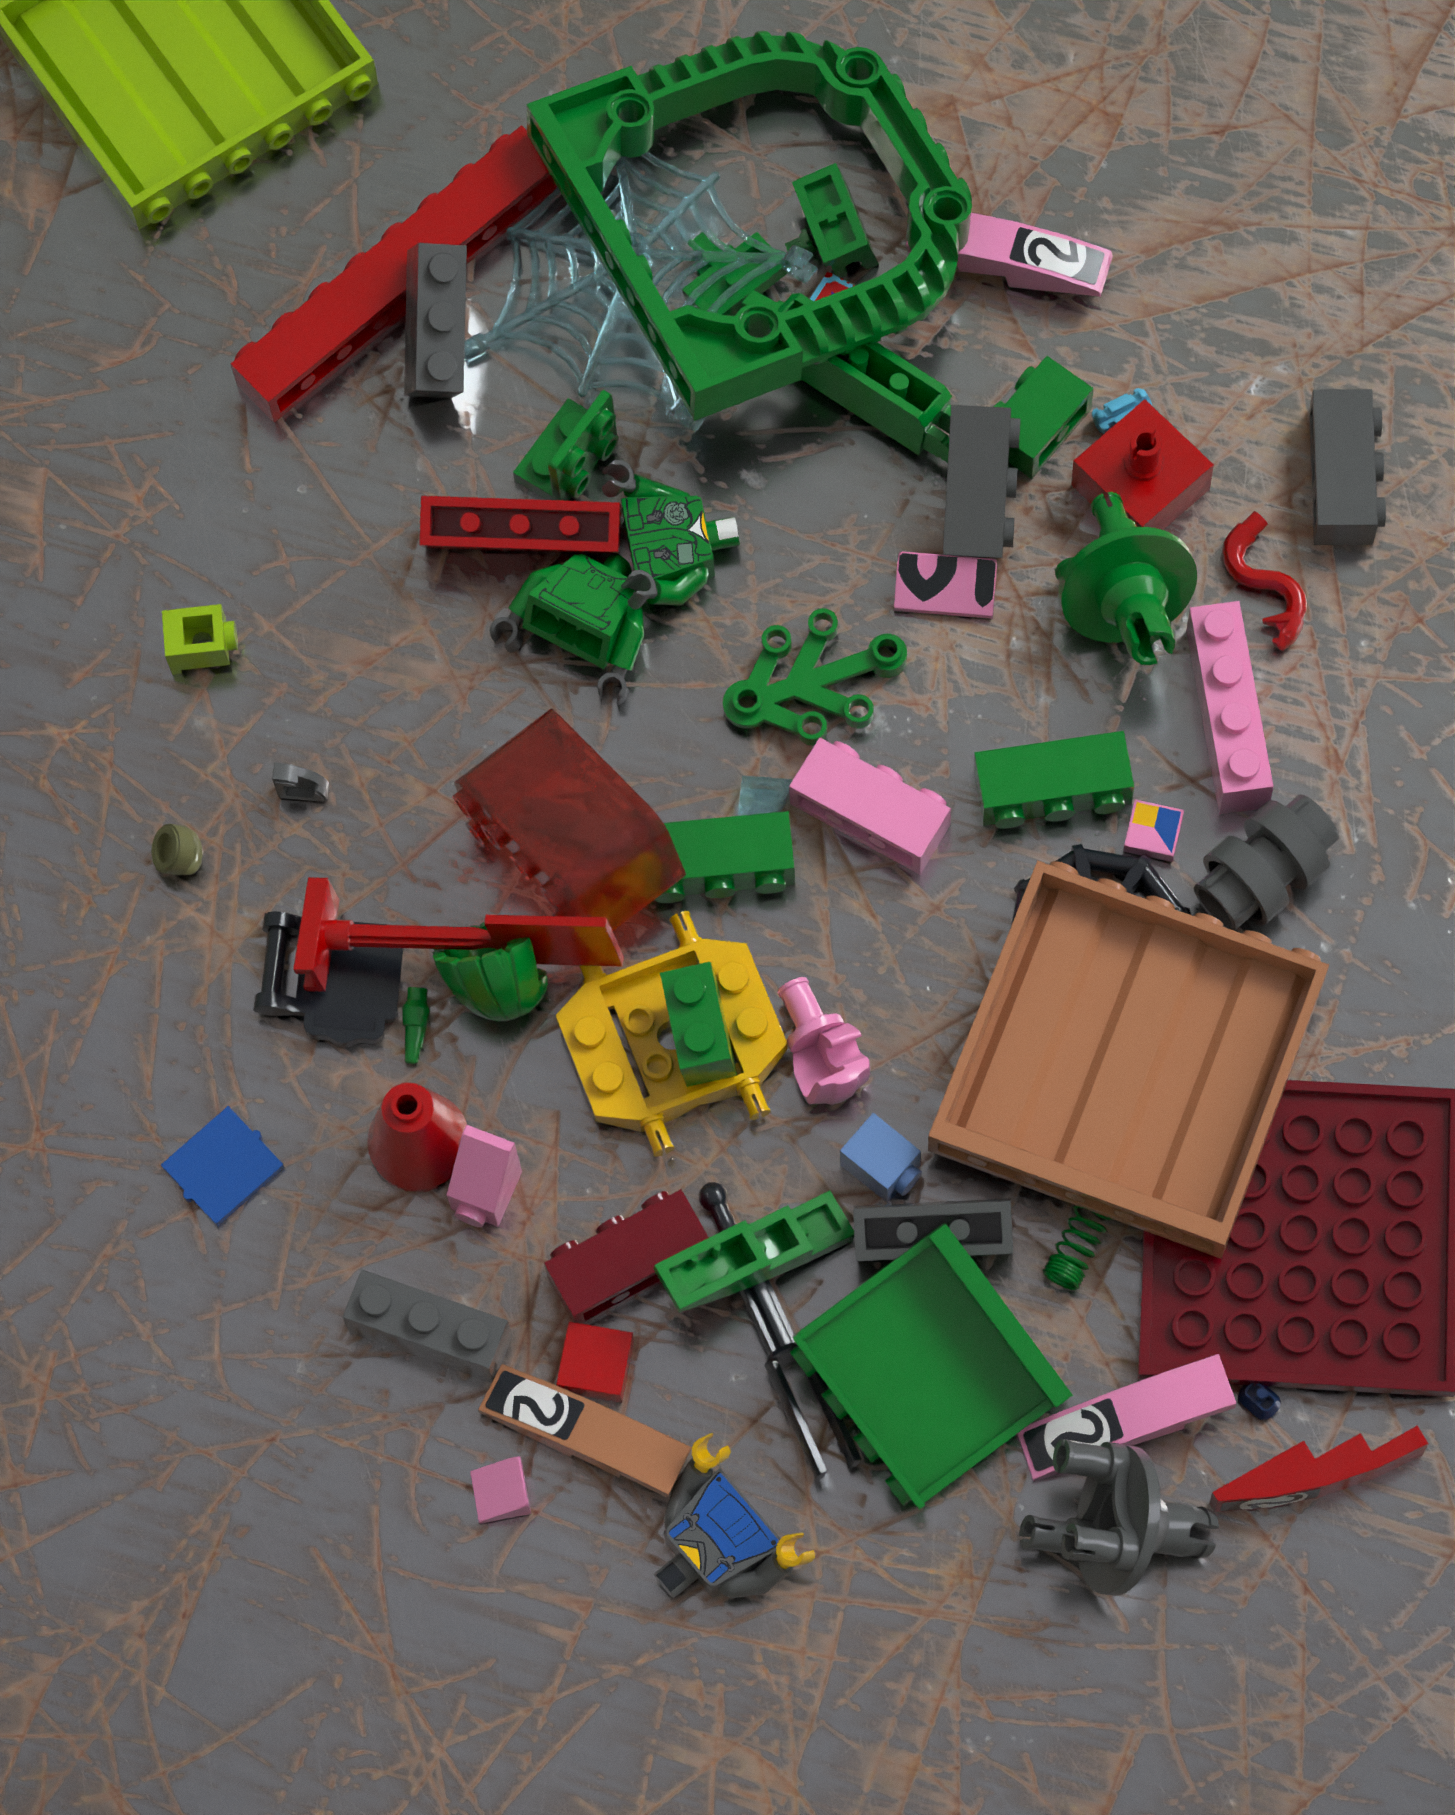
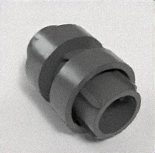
M1299 794L1286 806L1275 800H1268L1245 820L1244 829L1248 837L1246 841L1229 835L1204 856L1203 862L1208 874L1194 886V892L1208 914L1219 919L1223 923V927L1235 931L1247 920L1260 926L1266 925L1289 905V896L1285 888L1288 884L1299 890H1306L1329 870L1330 861L1326 851L1339 840V833L1326 812L1309 797Z

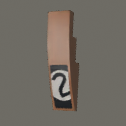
M501 1364L478 1409L479 1413L570 1458L574 1455L618 1478L622 1475L667 1498L692 1447L601 1404Z

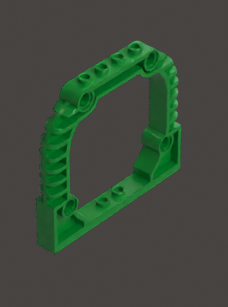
M758 31L752 37L741 38L735 36L728 38L725 44L717 47L713 45L706 46L701 49L700 53L692 56L687 54L675 58V62L665 66L657 64L650 67L648 72L638 76L633 67L629 66L526 104L527 135L694 421L800 381L802 368L825 363L830 357L840 353L842 355L853 352L856 347L866 343L869 345L881 341V338L892 333L897 335L906 331L908 326L917 321H923L947 295L957 270L959 251L968 242L972 196L966 181L963 178L957 179L950 168L945 148L941 143L935 144L931 138L922 112L918 108L913 109L907 100L900 77L895 73L891 74L881 57L868 48L854 47L844 50L828 40H824L823 46L807 41L802 34L796 32H786L785 36H774L768 31ZM772 90L809 93L815 95L824 111L832 119L845 125L862 128L909 204L906 239L911 252L902 263L879 277L780 313L775 307L758 302L742 307L735 316L712 313L690 305L669 311L652 282V271L647 259L642 254L636 255L631 246V236L625 222L622 219H615L600 194L604 189L610 172L621 156L632 158L641 156L649 151L653 145L655 130L746 95Z

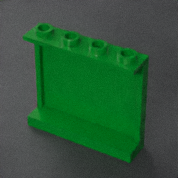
M945 1223L792 1335L793 1340L798 1346L790 1351L791 1355L808 1377L815 1372L819 1373L830 1388L821 1394L839 1420L848 1414L861 1430V1432L853 1437L871 1463L879 1457L884 1461L892 1472V1475L885 1479V1482L901 1504L904 1506L912 1500L919 1510L925 1506L926 1501L1052 1407L1057 1408L1073 1396Z

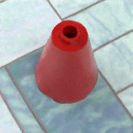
M416 1083L398 1084L385 1095L369 1128L367 1142L371 1161L376 1170L389 1184L402 1190L427 1192L436 1189V1186L444 1183L452 1176L462 1133L467 1125L466 1119L459 1108L447 1098Z

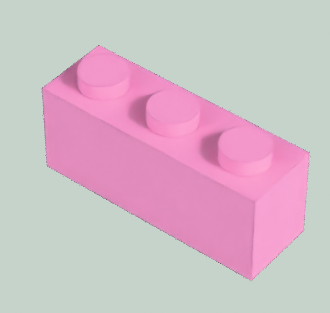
M819 738L789 786L790 804L921 875L950 827L951 808L946 806L947 802L932 790L922 788L918 791L903 783V778L887 766L878 765L874 767L859 759V754L850 746L839 741L831 744Z

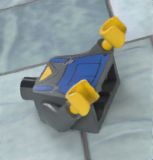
M709 1433L694 1442L692 1446L693 1458L688 1462L674 1484L663 1518L666 1527L663 1533L665 1542L676 1556L655 1572L654 1576L672 1598H675L696 1579L713 1598L720 1594L729 1598L765 1594L789 1575L794 1566L808 1564L815 1558L814 1550L806 1551L799 1555V1557L795 1553V1542L802 1538L804 1533L788 1534L780 1538L721 1468L713 1473L712 1467L724 1462L731 1453L727 1445L719 1450L716 1457L710 1455L707 1450V1443L713 1437V1433Z

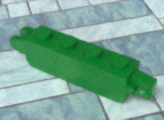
M752 290L742 302L741 308L747 304L758 302L769 304L781 313L814 301L801 293L791 294L785 302L780 300L775 302ZM878 342L871 345L866 343L856 347L853 352L842 355L840 353L830 357L825 363L819 365L812 364L802 368L801 380L917 455H920L925 449L948 463L949 437L941 429L950 434V404L952 395L946 386Z

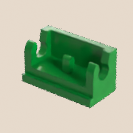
M836 163L792 181L825 267L830 265L836 276L846 277V266L852 262L860 261L861 266L867 270L879 265L849 187Z

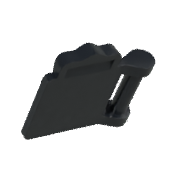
M278 911L265 913L262 930L267 933L262 987L261 992L255 994L253 1011L270 1016H305L304 1028L308 1037L314 1040H327L340 1048H348L358 1043H379L384 1034L385 1023H393L397 1018L404 948L353 947L351 951L332 950L326 991H305L303 987L305 974H298L296 998L281 994L287 937L288 935H299L302 917ZM354 922V924L387 925V924H375V923Z

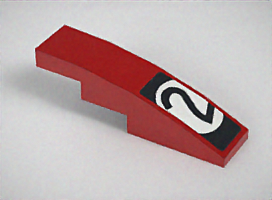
M1418 1425L1373 1451L1361 1433L1317 1458H1314L1305 1441H1302L1213 1491L1209 1504L1214 1512L1271 1508L1323 1497L1375 1479L1422 1456L1429 1443Z

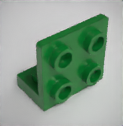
M602 390L589 409L568 398L513 471L514 481L546 500L569 501L571 497L578 498L581 496L589 484L590 472L599 459L602 461L608 459L618 443L619 436L617 435L612 394Z

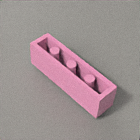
M1240 601L1190 607L1186 632L1219 815L1257 810L1268 800H1271L1274 786Z

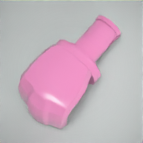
M799 977L782 985L777 992L796 1027L794 1032L787 1038L788 1047L793 1054L794 1074L804 1099L809 1105L841 1103L852 1097L855 1091L868 1081L870 1076V1061L868 1057L860 1052L856 1042V1038L862 1035L853 1025L845 1024L840 1014H823L808 984V979L806 977Z

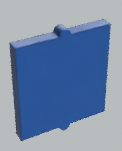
M229 1106L161 1164V1167L184 1191V1199L187 1202L194 1201L217 1227L285 1168L284 1164L261 1141L262 1135L260 1131H252Z

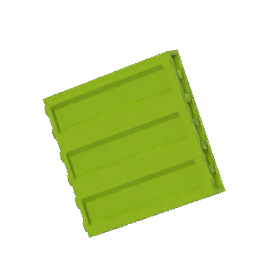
M0 0V37L138 230L150 223L154 224L164 220L177 206L189 199H196L205 195L212 188L213 184L230 174L243 172L251 165L254 159L271 149L277 150L290 142L295 134L310 125L323 123L332 115L333 111L350 101H358L364 98L374 86L379 84L373 58L329 0Z

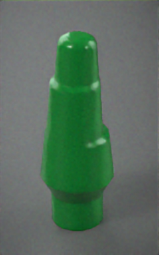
M408 987L407 1001L402 1007L403 1026H405L404 1061L411 1065L419 1062L420 1051L423 1048L430 1008L427 1004L428 989Z

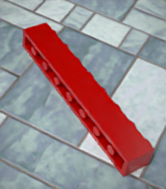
M521 125L510 135L504 134L491 145L489 152L475 164L469 163L462 167L455 175L453 182L439 193H432L424 198L414 214L403 223L397 222L391 225L382 235L381 241L366 253L360 252L353 256L346 264L342 273L331 282H323L311 292L308 300L298 309L281 315L273 324L271 331L257 342H250L239 350L235 360L230 363L236 384L274 423L406 315L407 250L417 243L466 245L467 265L559 189L529 139L527 130Z

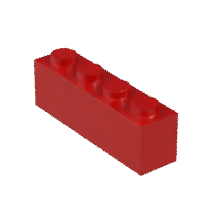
M421 496L419 545L423 548L620 555L622 505L620 502Z

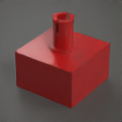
M1144 399L1073 460L1071 485L1090 504L1094 498L1103 493L1108 507H1111L1108 492L1117 493L1121 496L1128 518L1133 520L1137 527H1152L1164 530L1210 490L1214 464Z

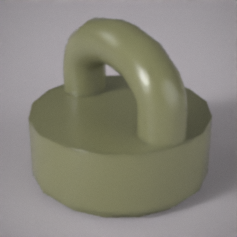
M163 825L154 836L151 849L152 862L160 873L193 875L198 871L202 863L201 841L192 829L183 825Z

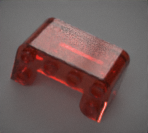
M549 709L454 782L458 792L452 797L463 814L470 819L466 823L469 832L482 847L490 843L496 849L501 850L506 846L513 853L510 858L518 871L528 881L536 877L543 884L540 887L542 894L551 906L557 910L552 914L553 916L607 917L612 931H615L686 875L670 834L655 811L553 709Z

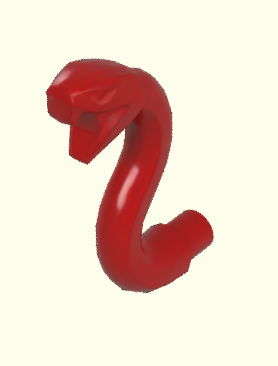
M1253 511L1242 523H1237L1224 540L1222 548L1223 563L1228 573L1238 583L1250 588L1276 590L1285 597L1287 603L1285 612L1262 619L1264 625L1275 627L1278 630L1279 638H1273L1272 643L1279 650L1284 651L1295 643L1303 628V619L1307 610L1306 596L1300 584L1291 576L1280 571L1252 569L1245 563L1243 558L1246 550L1256 541L1255 537L1268 525L1267 521L1258 512Z

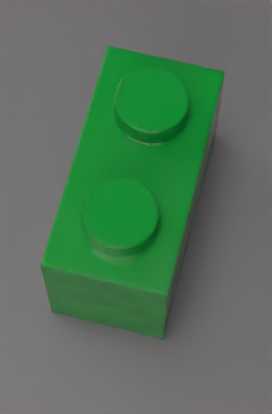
M1046 356L1036 368L1029 366L1016 382L1014 388L1016 392L1006 403L999 401L994 406L1011 408V418H1020L1019 448H1009L1008 463L1018 468L1019 471L1031 479L1034 478L1092 410L1094 388L1049 356Z
M711 962L661 972L660 976L679 1068L686 1086L689 1087L737 1076L718 982Z

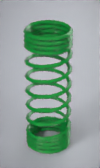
M1079 1206L1074 1207V1213L1077 1217L1067 1219L1071 1229L1061 1232L1064 1241L1055 1244L1059 1254L1050 1255L1048 1262L1044 1266L1045 1269H1043V1274L1049 1280L1070 1290L1080 1289L1079 1286L1083 1282V1278H1085L1084 1272L1081 1269L1088 1270L1089 1267L1086 1263L1065 1255L1059 1249V1246H1070L1077 1252L1090 1258L1095 1257V1254L1081 1245L1070 1242L1066 1238L1065 1233H1075L1087 1242L1094 1245H1102L1098 1238L1077 1230L1071 1224V1221H1082L1098 1232H1108L1103 1225L1083 1218L1077 1209L1084 1207ZM1091 1211V1212L1094 1213L1095 1215H1097V1216H1099V1217H1101V1218H1103V1219H1105V1220H1108V1221L1114 1220V1219H1112V1218H1109V1217H1106V1216H1103V1215H1101V1214H1098V1213H1095V1212Z

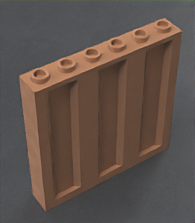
M1037 860L928 1135V1151L1076 1206L1084 1207V1209L1088 1208L1087 1210L1222 1259L1323 988L1329 964L1321 962V958L1309 950L1293 948L1290 951L1273 945L1271 939L1261 933L1250 930L1240 933L1223 927V923L1211 915L1196 913L1192 916L1175 910V906L1163 898L1147 896L1144 899L1130 894L1123 885L1113 880L1102 878L1094 881L1078 875V871L1068 864L1057 861L1046 864Z

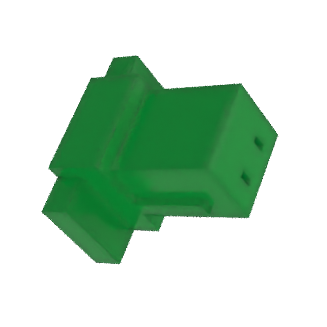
M806 228L801 230L802 233L799 234L798 238L785 243L787 252L792 259L805 253L811 254L819 251L813 236Z

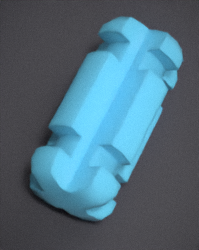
M1136 388L1133 390V395L1126 393L1104 404L1103 410L1094 409L1091 415L1098 431L1105 434L1144 399L1152 405L1146 391Z

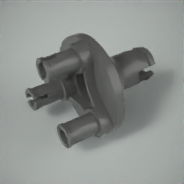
M1061 1439L1053 1453V1467L1055 1471L1062 1474L1070 1473L1087 1477L1081 1492L1077 1517L1060 1521L1029 1514L1023 1519L1019 1531V1536L1031 1537L1030 1539L1023 1538L1020 1540L1022 1548L1061 1553L1063 1558L1067 1560L1078 1561L1081 1574L1093 1591L1099 1594L1119 1596L1130 1591L1138 1583L1154 1553L1177 1557L1190 1556L1193 1559L1209 1557L1213 1553L1216 1544L1211 1541L1189 1537L1191 1526L1217 1529L1219 1528L1216 1514L1203 1506L1195 1507L1186 1503L1162 1500L1155 1466L1149 1455L1141 1448L1112 1442H1103L1100 1446Z

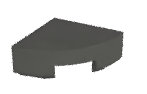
M274 762L272 780L278 797L321 802L328 800L330 784L323 776L306 768Z

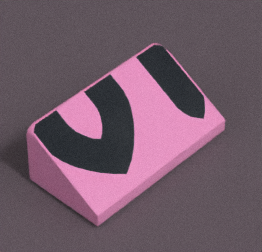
M899 552L894 611L993 619L997 560L991 558Z

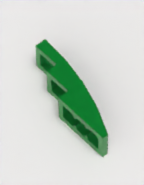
M829 1190L793 1209H790L789 1205L750 1224L744 1220L655 1264L653 1269L680 1313L762 1283L853 1241L855 1237L854 1229Z

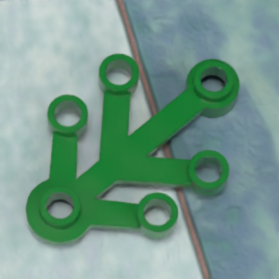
M826 608L817 609L809 616V634L788 677L768 685L779 659L786 657L792 648L791 634L788 629L781 625L770 626L762 634L763 650L749 678L735 682L726 690L723 697L725 716L732 724L741 728H754L764 722L797 735L804 744L813 746L819 738L825 739L827 736L826 719L822 714L815 711L798 715L777 705L795 698L845 719L846 723L853 728H865L872 722L874 717L872 701L867 696L861 694L848 698L824 687L869 671L883 678L895 677L906 667L907 647L900 637L893 634H881L870 642L867 650L815 668L827 642L834 639L838 632V619L835 613ZM819 620H827L832 624V627L827 631H819L814 625ZM778 636L782 637L786 642L780 648H773L768 644V641L772 637ZM883 646H891L897 651L892 657H883L878 653L879 649ZM745 696H751L757 700L756 704L750 708H744L738 702ZM854 706H863L868 710V713L863 717L857 718L852 716L849 711ZM807 723H817L820 725L821 730L813 735L807 734L803 730Z

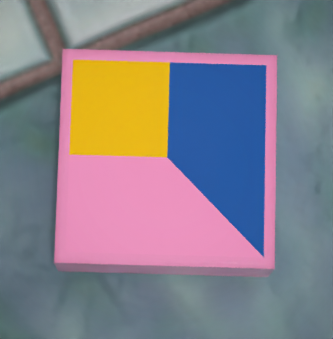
M1135 799L1123 851L1137 855L1144 854L1147 857L1173 862L1184 810Z

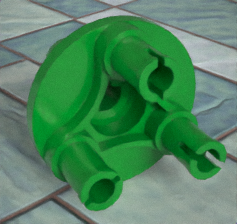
M1108 492V498L1112 505L1108 507L1102 493L1094 498L1091 503L1092 513L1096 517L1101 529L1099 538L1086 545L1074 557L1061 561L1055 569V576L1059 580V603L1065 619L1079 634L1101 642H1124L1128 653L1136 662L1141 665H1155L1158 663L1152 649L1154 642L1161 639L1167 653L1172 654L1175 649V633L1171 628V622L1182 613L1194 594L1197 584L1196 564L1190 550L1181 539L1162 529L1137 527L1136 523L1128 518L1120 495Z

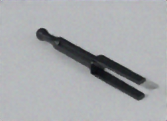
M717 1182L706 1183L699 1191V1202L704 1210L710 1212L720 1233L736 1225V1222L727 1205L728 1194L726 1188ZM766 1280L739 1292L769 1355L765 1362V1369L815 1479L819 1480L824 1478L827 1473L826 1466L782 1371L783 1368L797 1362L790 1351L798 1345L792 1338L794 1333L770 1281ZM815 1372L810 1377L807 1376L849 1467L858 1466L861 1462V1456L844 1420H839L821 1395L829 1389L818 1372Z

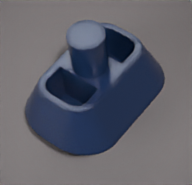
M1253 1383L1244 1385L1238 1393L1239 1402L1260 1420L1271 1418L1281 1405L1280 1397L1268 1386L1256 1384V1386Z

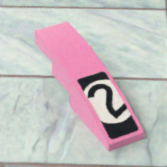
M971 213L968 242L959 251L957 267L959 272L1005 276L1009 287L1101 297L1113 255L1111 250L1064 234L1011 220ZM906 241L905 246L907 248L908 253H910L911 249L909 247L908 241Z
M1217 1354L1065 1409L1028 1425L1017 1433V1437L1034 1482L1059 1474L1053 1467V1453L1061 1439L1100 1446L1103 1442L1134 1446L1135 1444L1182 1430L1187 1423L1234 1409L1237 1403L1220 1356Z

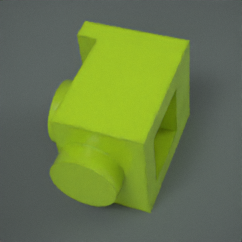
M221 604L162 611L165 658L172 675L182 674V670L230 665L229 651L238 650L237 629L235 621H226ZM204 639L211 641L206 643H198L199 641Z

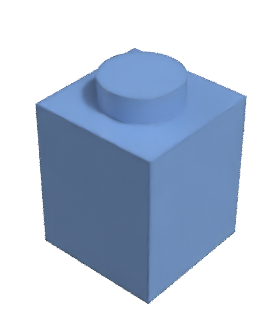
M874 1113L871 1114L840 1150V1165L886 1203L897 1192L902 1196L907 1194L922 1174V1171L918 1169L921 1166V1151Z

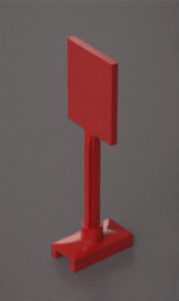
M308 877L293 970L296 974H305L303 986L305 991L325 992L332 950L351 951L353 947L453 950L494 948L505 951L506 946H508L507 942L510 940L529 937L533 946L536 964L623 967L624 956L607 917L486 914L484 924L487 930L476 927L354 924L352 920H337L340 900L329 879Z

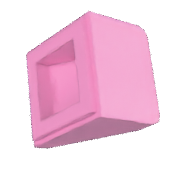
M520 1456L511 1457L470 1471L479 1524L531 1514L524 1469Z

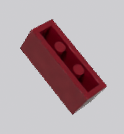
M682 1189L671 1195L668 1191L657 1193L641 1205L643 1210L626 1219L621 1215L613 1217L598 1226L595 1230L597 1234L580 1244L577 1240L566 1242L551 1252V1259L544 1262L547 1277L572 1322L587 1324L661 1284L653 1269L655 1264L709 1238Z

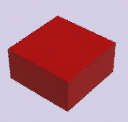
M569 1322L556 1386L580 1396L622 1403L635 1341L633 1332Z

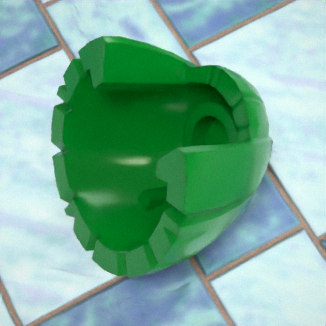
M484 922L481 923L480 926H471L487 930ZM529 937L510 940L507 942L508 946H506L505 951L494 948L477 950L434 949L432 956L442 979L465 1007L487 1020L509 1021L510 1019L513 1020L530 1013L541 1002L548 986L547 972L537 968L533 946Z

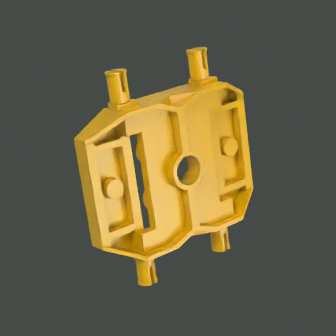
M689 911L681 912V919L686 931L682 926L678 913L669 919L680 943L678 949L609 975L603 972L601 966L579 965L585 979L584 985L556 1014L557 1023L596 1122L638 1132L645 1131L655 1157L663 1155L657 1136L660 1137L666 1154L675 1148L664 1124L682 1116L699 1105L723 1101L741 1095L751 1120L759 1119V1112L754 1100L757 1103L761 1116L765 1117L771 1110L768 1108L760 1087L788 1049L787 1040L747 943L702 939L697 934ZM710 961L718 982L730 1043L738 1060V1063L735 1064L737 1076L687 1087L679 1068L676 1049H666L658 1042L661 1032L671 1027L660 973ZM615 1009L649 1097L643 1098L609 1010Z

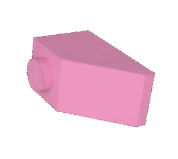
M469 1125L465 1126L447 1191V1198L451 1209L456 1211L454 1214L456 1218L475 1227H483L485 1222L499 1227L522 1174L514 1142Z

